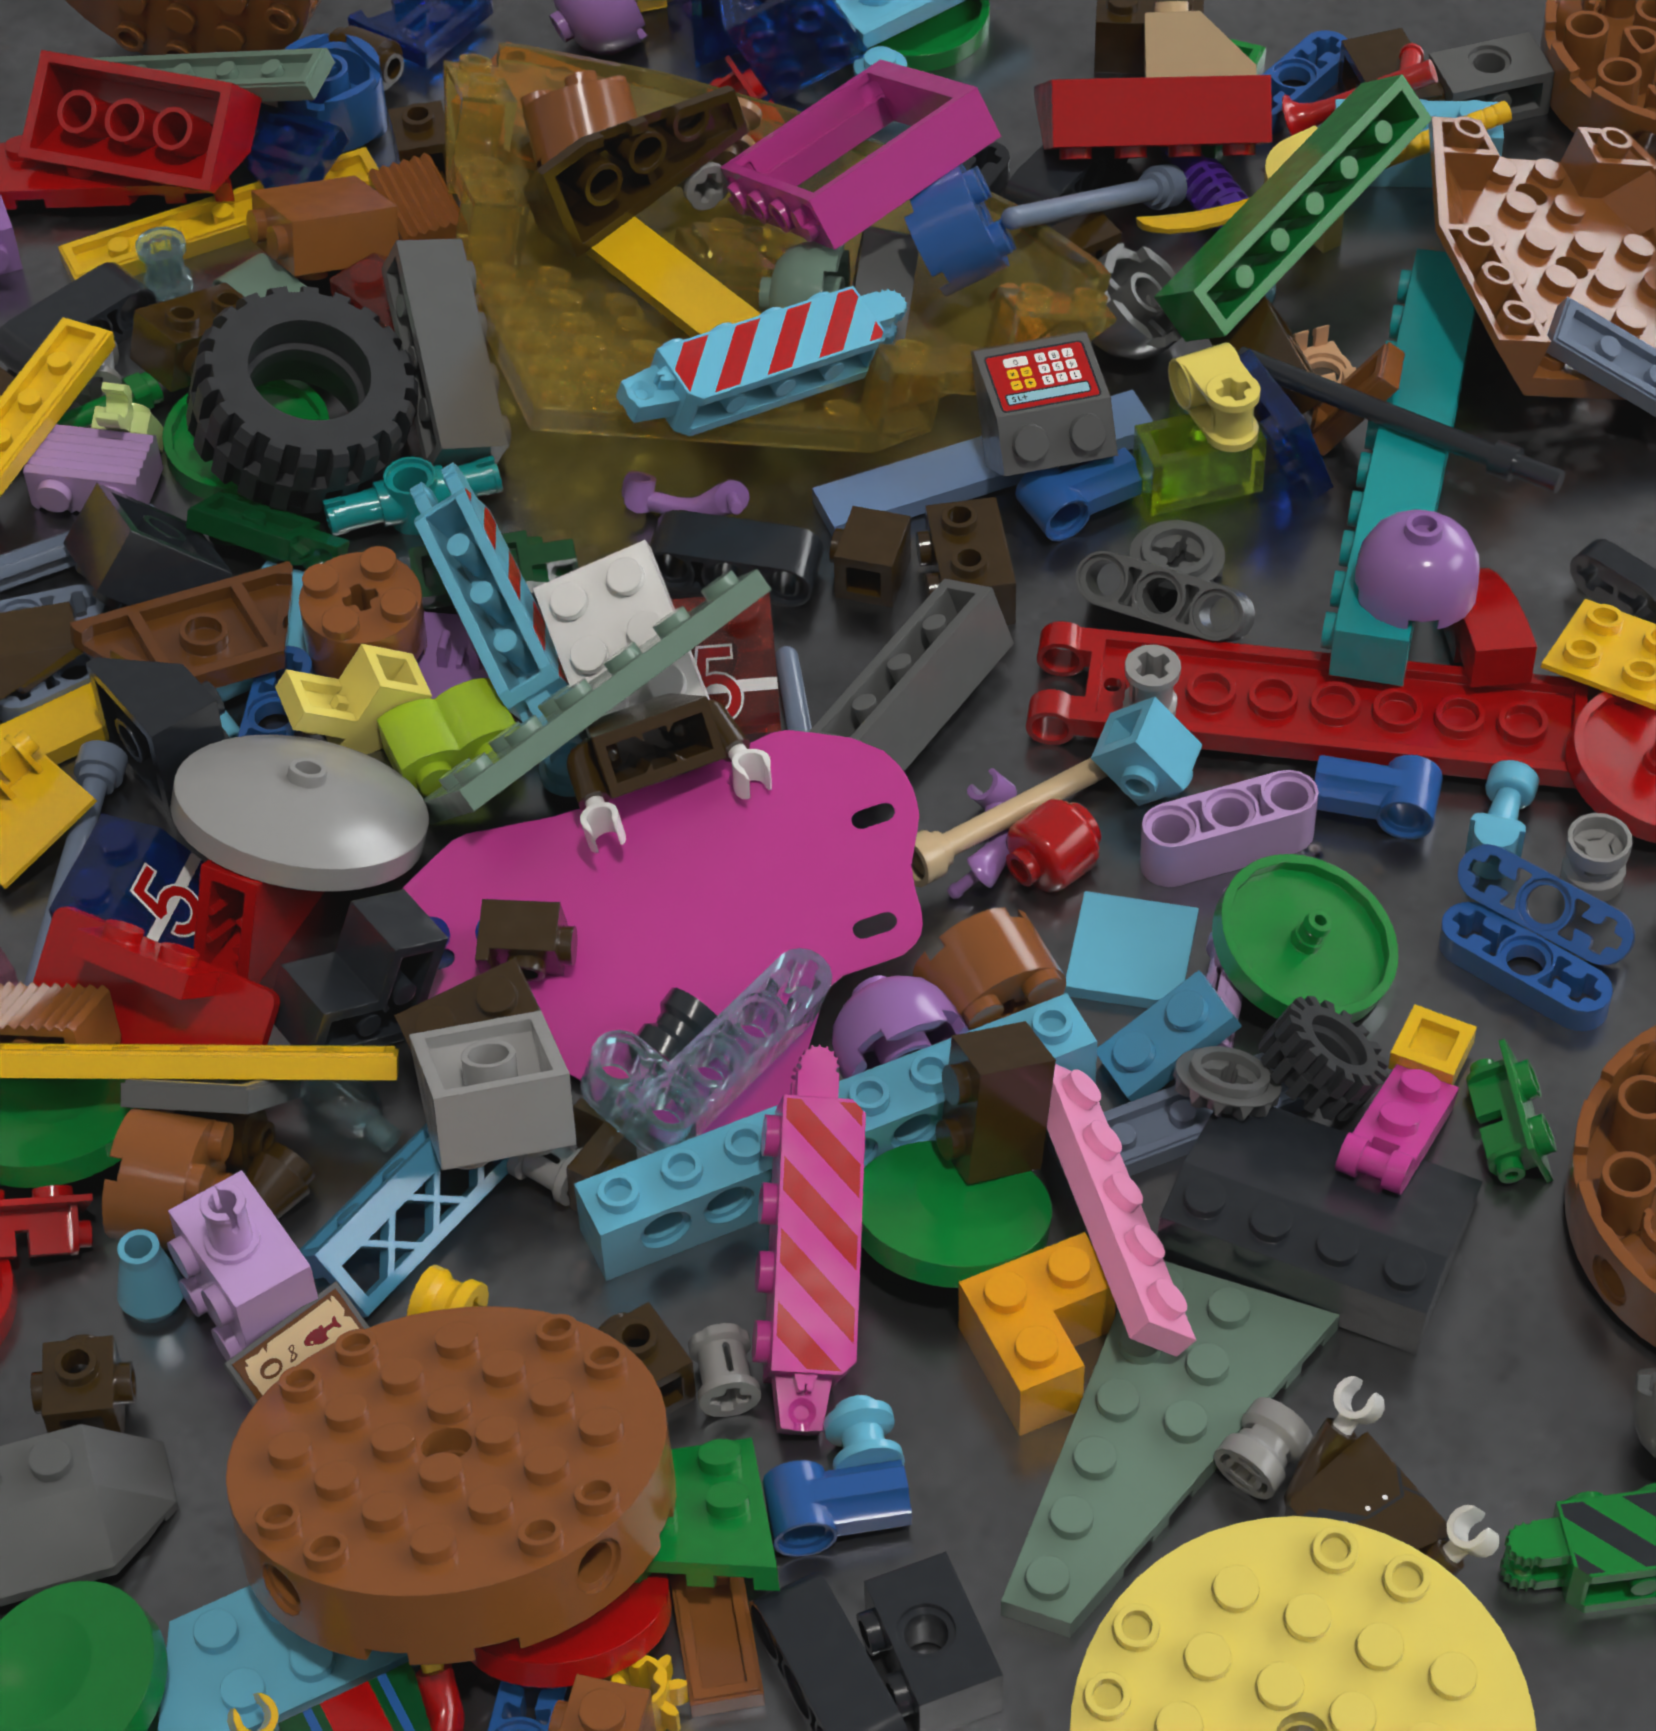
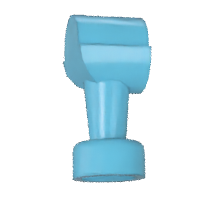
M1515 760L1499 761L1491 767L1485 789L1492 804L1488 813H1475L1470 819L1465 852L1479 845L1491 844L1500 846L1521 857L1526 827L1521 821H1518L1519 809H1524L1532 804L1535 798L1539 777L1534 769L1525 763ZM1494 855L1488 863L1476 861L1472 868L1474 873L1485 879L1496 880L1506 877L1498 871L1501 860Z

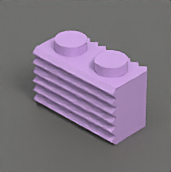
M56 424L28 460L27 464H25L23 473L31 503L35 508L39 510L43 507L48 511L57 513L68 510L70 513H73L76 510L81 512L96 483L149 504L163 471V465L156 435Z

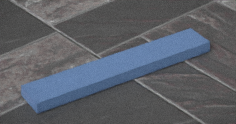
M1133 389L1111 396L1117 449L1125 447L1127 450L1155 442L1157 439V426ZM982 436L814 487L812 488L813 504L831 536H833L836 528H845L853 506L914 517L925 513V505L965 501L1017 485L1026 473L1004 477L986 467ZM1080 463L1059 466L1062 471Z

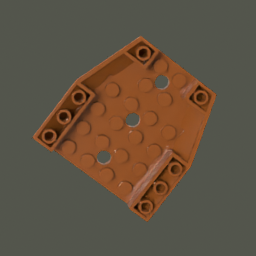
M1432 116V120L1429 122L1435 231L1494 346L1523 395L1626 400L1546 353L1551 343L1547 334L1557 306L1565 298L1570 297L1656 348V161L1625 130L1615 127H1605L1603 129L1578 127L1561 162H1555L1550 159L1526 160L1505 158L1498 153L1481 120L1467 116H1459L1457 118Z

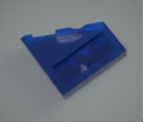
M391 0V11L367 18L363 11L359 10L350 14L347 18L349 26H357L397 41L401 46L404 59L429 69L494 12L492 0Z
M261 103L251 152L242 163L264 189L320 181L325 178L350 140L341 126Z
M1251 349L1241 354L1239 358L1252 377L1258 381L1261 388L1260 399L1255 409L1262 420L1259 422V426L1264 436L1277 452L1273 459L1291 486L1300 481L1311 497L1316 499L1334 486L1307 420Z

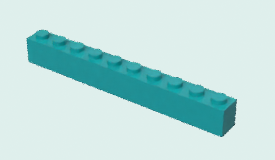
M1417 248L1412 271L1401 270L1396 303L1405 304V306L1395 304L1393 306L1389 339H1395L1397 342L1386 340L1385 343L1390 342L1405 353L1399 390L1388 398L1386 402L1454 428L1477 311L1447 253ZM1368 420L1364 449L1373 450V453L1361 452L1356 487L1365 488L1364 492L1354 490L1352 492L1347 526L1356 527V531L1344 530L1339 566L1348 568L1347 572L1335 570L1330 607H1337L1339 609L1338 613L1326 611L1320 648L1332 650L1329 675L1403 686L1416 621L1409 620L1407 629L1397 628L1377 620L1360 605L1358 601L1359 589L1355 582L1357 556L1362 541L1382 519L1396 512L1414 509L1437 512L1449 452Z

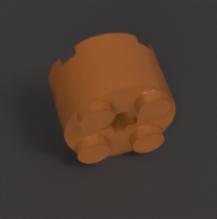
M580 71L564 78L565 87L554 91H534L520 98L522 115L537 169L579 138L638 117L631 89L625 76H612L598 80L596 71Z
M382 546L370 547L364 552L349 553L335 557L323 564L312 565L304 572L302 576L303 586L299 595V607L306 651L311 658L313 670L317 675L339 679L361 644L412 653L416 660L422 652L425 654L427 633L421 586L414 572L407 565L397 560L396 554L391 549Z
M1005 907L982 911L949 928L939 936L944 948L931 961L924 951L917 960L912 975L913 977L924 978L942 990L962 1016L969 1031L1061 996L1066 988L1065 975L1026 913L1018 909V917H1011Z
M131 1109L119 1126L109 1156L122 1159L117 1181L107 1179L104 1181L102 1218L106 1235L109 1238L120 1240L130 1231L137 1229L148 1230L157 1236L161 1248L169 1251L167 1242L176 1237L168 1210L234 1175V1173L226 1172L225 1161L229 1157L233 1144V1124L221 1120L157 1109Z

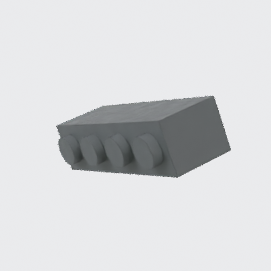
M462 239L396 240L381 270L394 330L402 341L400 351L407 350L416 368L414 377L418 382V400L415 407L414 422L422 458L431 462L433 466L441 464L444 468L452 462L459 466L492 455L495 459V464H497L505 450L510 446L511 426L508 417L501 415L497 397L500 386L499 372L497 366L489 361L486 348L488 337L487 319L482 311H478L474 295L476 289L475 266L472 261L466 259Z
M944 579L809 732L849 737L881 749L905 771L1014 644L993 588Z

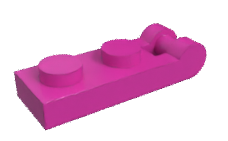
M1396 1064L1353 1133L1349 1132L1338 1154L1335 1170L1356 1178L1359 1172L1381 1180L1380 1188L1401 1195L1451 1114L1459 1087L1440 1081L1435 1075L1425 1070L1409 1069Z

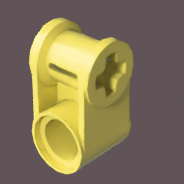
M1222 343L1171 359L1168 366V374L1174 397L1183 410L1189 413L1205 435L1207 442L1214 448L1225 452H1239L1252 447L1258 440L1259 426L1253 415L1254 407L1260 399L1261 388L1258 381L1252 377L1240 361L1234 347L1230 343Z

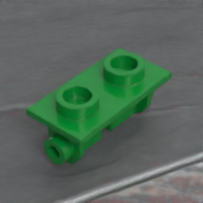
M1504 1038L1498 1041L1503 1059L1496 1062L1489 1058L1479 1059L1471 1064L1470 1073L1466 1077V1084L1479 1123L1482 1124L1500 1117L1503 1118L1502 1121L1479 1128L1488 1160V1168L1492 1174L1498 1176L1501 1182L1514 1183L1525 1176V1170L1538 1166L1545 1180L1549 1183L1554 1180L1547 1155L1557 1152V1147L1545 1115L1543 1113L1536 1115L1532 1100L1542 1097L1540 1085L1529 1059L1518 1062Z

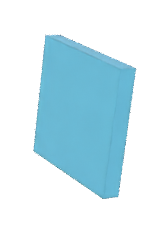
M1085 891L1067 969L1064 994L1067 993L1069 997L1150 1008L1187 978L1199 908Z

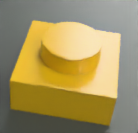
M1414 1004L1390 1052L1388 1068L1393 1070L1396 1064L1409 1069L1425 1070L1435 1075L1440 1081L1454 1085L1474 1044L1477 1027Z

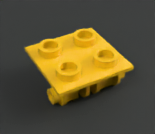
M1584 599L1542 661L1540 668L1656 710V624L1621 612L1612 605L1599 604Z
M23 730L14 738L8 734L4 738L5 741L0 745V885L4 889H7L97 802L92 795L40 751L38 744Z

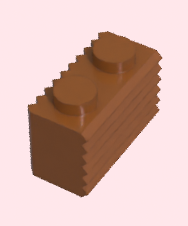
M423 153L420 158L413 156L410 161L403 159L399 164L392 162L389 167L382 165L379 170L372 168L369 171L370 187L394 203L398 208L399 240L462 239L466 257L471 256L467 221L430 155Z
M10 981L5 986L0 983V1043L120 1044L121 1032L110 991L105 986L101 985L96 989L90 984L87 988H84L78 983L75 988H72L66 983L61 988L58 984L54 983L50 988L44 982L40 987L33 982L29 986L24 985L21 981L17 986L13 985Z

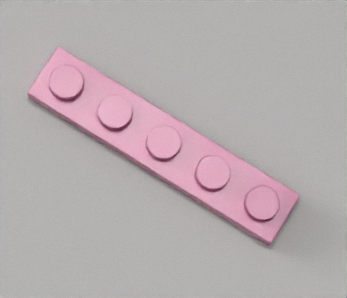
M1055 1064L1047 1130L1129 1338L1177 1357L1196 1341L1185 1313L1187 1311V1303L1182 1293L1173 1284L1163 1260L1165 1256L1163 1244L1150 1228L1141 1206L1143 1203L1142 1193L1127 1172L1120 1154L1122 1150L1121 1142L1116 1133L1109 1127L1100 1106L1101 1093L1094 1081L1084 1072L1077 1069L1071 1071Z

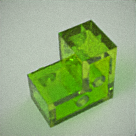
M1171 389L1169 418L1134 426L1133 457L1136 460V466L1142 478L1141 496L1150 515L1154 516L1263 491L1267 440L1260 426L1258 440L1252 447L1239 452L1218 450L1207 442L1205 435L1189 413L1178 404Z

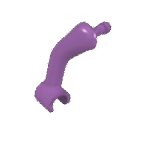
M639 471L628 472L624 477L622 486L624 503L629 510L635 513H648L652 511L663 514L671 510H685L720 516L738 515L749 502L747 487L735 480L720 483L693 498L676 497L655 492L657 479L650 474Z
M994 768L988 770L992 775L993 781L987 792L983 793L973 784H970L967 788L968 796L983 807L985 812L1017 796L1016 787ZM1009 828L987 839L986 844L981 849L967 857L971 871L956 883L953 882L947 889L953 899H959L964 895L965 891L979 880L989 888L995 884L1007 864L1006 856L1009 854L1006 838Z

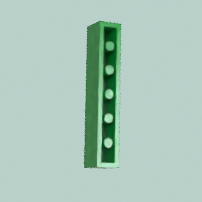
M1403 74L1361 83L1154 296L1185 342L1226 336L1432 120L1431 116Z

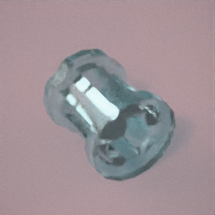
M164 226L155 227L142 233L136 240L135 249L138 258L145 264L144 285L155 293L157 301L163 302L188 294L193 288V280L190 269L184 264L183 255L186 252V241L182 232L175 228Z

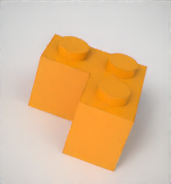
M1085 1232L959 1282V1329L1019 1436L1077 1413L1084 1395L1085 1365L1074 1347L1109 1333L1115 1318L1116 1302L1095 1249Z

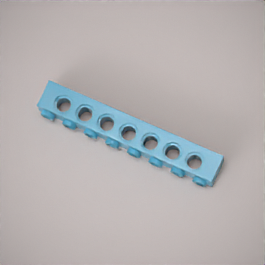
M1067 993L968 1031L973 1032L1026 1021L1056 1059L1055 1064L1071 1071L1074 1069L1080 1070L1096 1083L1097 1040ZM951 1038L839 1081L838 1098L853 1099L866 1113L864 1168L879 1155L896 1147L915 1142L936 1140V1124L939 1120H942L945 1098L942 1086V1071L944 1066L949 1064ZM778 1105L574 1183L580 1231L606 1281L758 1222L761 1183H772L773 1157L762 1156L761 1153L763 1120L765 1114L775 1115Z

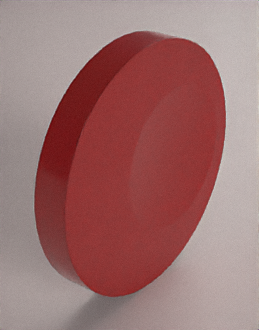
M1604 691L1585 705L1569 732L1566 742V762L1570 777L1580 795L1596 813H1604L1616 817L1627 825L1632 836L1656 843V710Z
M651 1573L643 1581L633 1583L608 1606L580 1624L554 1637L522 1649L518 1644L517 1638L494 1645L474 1648L476 1660L471 1662L483 1672L499 1680L537 1688L573 1686L577 1674L603 1679L618 1673L649 1653L667 1630L672 1611L667 1573Z

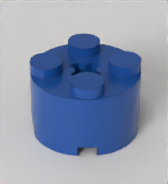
M315 34L299 39L285 48H327L335 61L315 100L277 101L281 128L284 135L296 146L311 151L312 156L320 161L363 146L372 139L383 136L387 131V107L379 56L369 43L355 36L345 35L346 42L329 41L328 34Z
M960 164L909 200L914 212L904 217L914 243L931 276L934 277L943 272L948 280V283L939 288L946 297L1009 267L1007 255L1016 250V245L1009 229L1003 226L1001 219L993 222L984 203L992 195L978 166L967 171L964 165Z

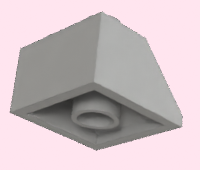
M541 1010L409 1034L429 1137L442 1170L452 1168L476 1169L486 1165L489 1161L520 1155L539 1157L550 1154L557 1148L577 1145L570 1074Z

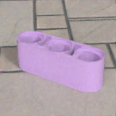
M1283 770L1165 802L1151 808L1144 815L1142 822L1140 850L1142 874L1155 885L1176 887L1244 868L1250 863L1267 856L1294 854L1306 849L1312 842L1315 831L1319 794L1316 783L1310 776L1302 772Z

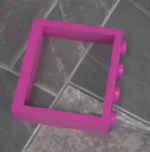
M880 59L720 168L729 183L727 189L731 197L728 200L739 214L751 216L763 224L768 223L781 228L785 233L791 232L803 237L808 242L815 241L836 250L1000 138L1001 134L976 86ZM896 121L911 126L814 193L797 187L891 122Z

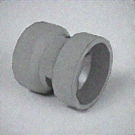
M1590 813L1580 816L1572 822L1567 833L1566 854L1562 860L1560 878L1602 901L1611 900L1618 895L1624 885L1626 863L1632 848V834L1627 825L1618 818L1604 813Z
M1259 1397L1253 1401L1243 1414L1241 1421L1243 1429L1239 1433H1232L1226 1436L1216 1449L1213 1458L1218 1469L1234 1486L1255 1498L1269 1499L1273 1497L1284 1482L1286 1476L1284 1469L1287 1463H1295L1300 1460L1302 1453L1313 1436L1304 1420L1293 1410L1271 1398Z

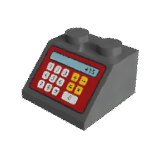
M1078 331L970 351L986 467L1005 477L1118 456L1111 396L1087 332Z

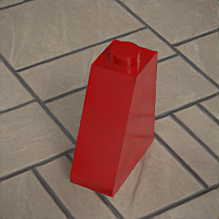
M208 859L201 864L193 949L200 953V960L259 984L325 891L300 890L264 883L237 874Z

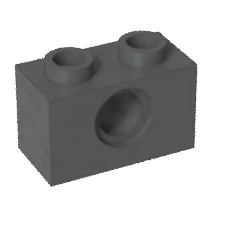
M1530 32L1429 53L1428 59L1432 61L1436 69L1438 81L1443 86L1446 101H1506L1512 113V120L1510 122L1549 114L1555 71Z

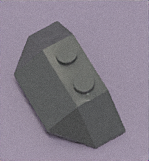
M80 1424L0 1446V1606L28 1599L43 1590L60 1584L94 1581L118 1574L149 1541L162 1521H167L179 1509L164 1442Z

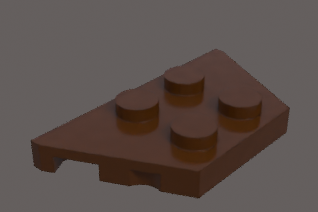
M290 561L70 622L71 642L74 647L93 658L183 664L200 683L207 680L215 689L285 669L293 592V566Z

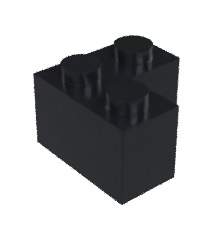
M405 889L351 901L335 952L280 965L273 988L280 998V1006L274 1023L275 1027L291 1045L384 1046L406 1040L394 1015L428 1000L448 937Z

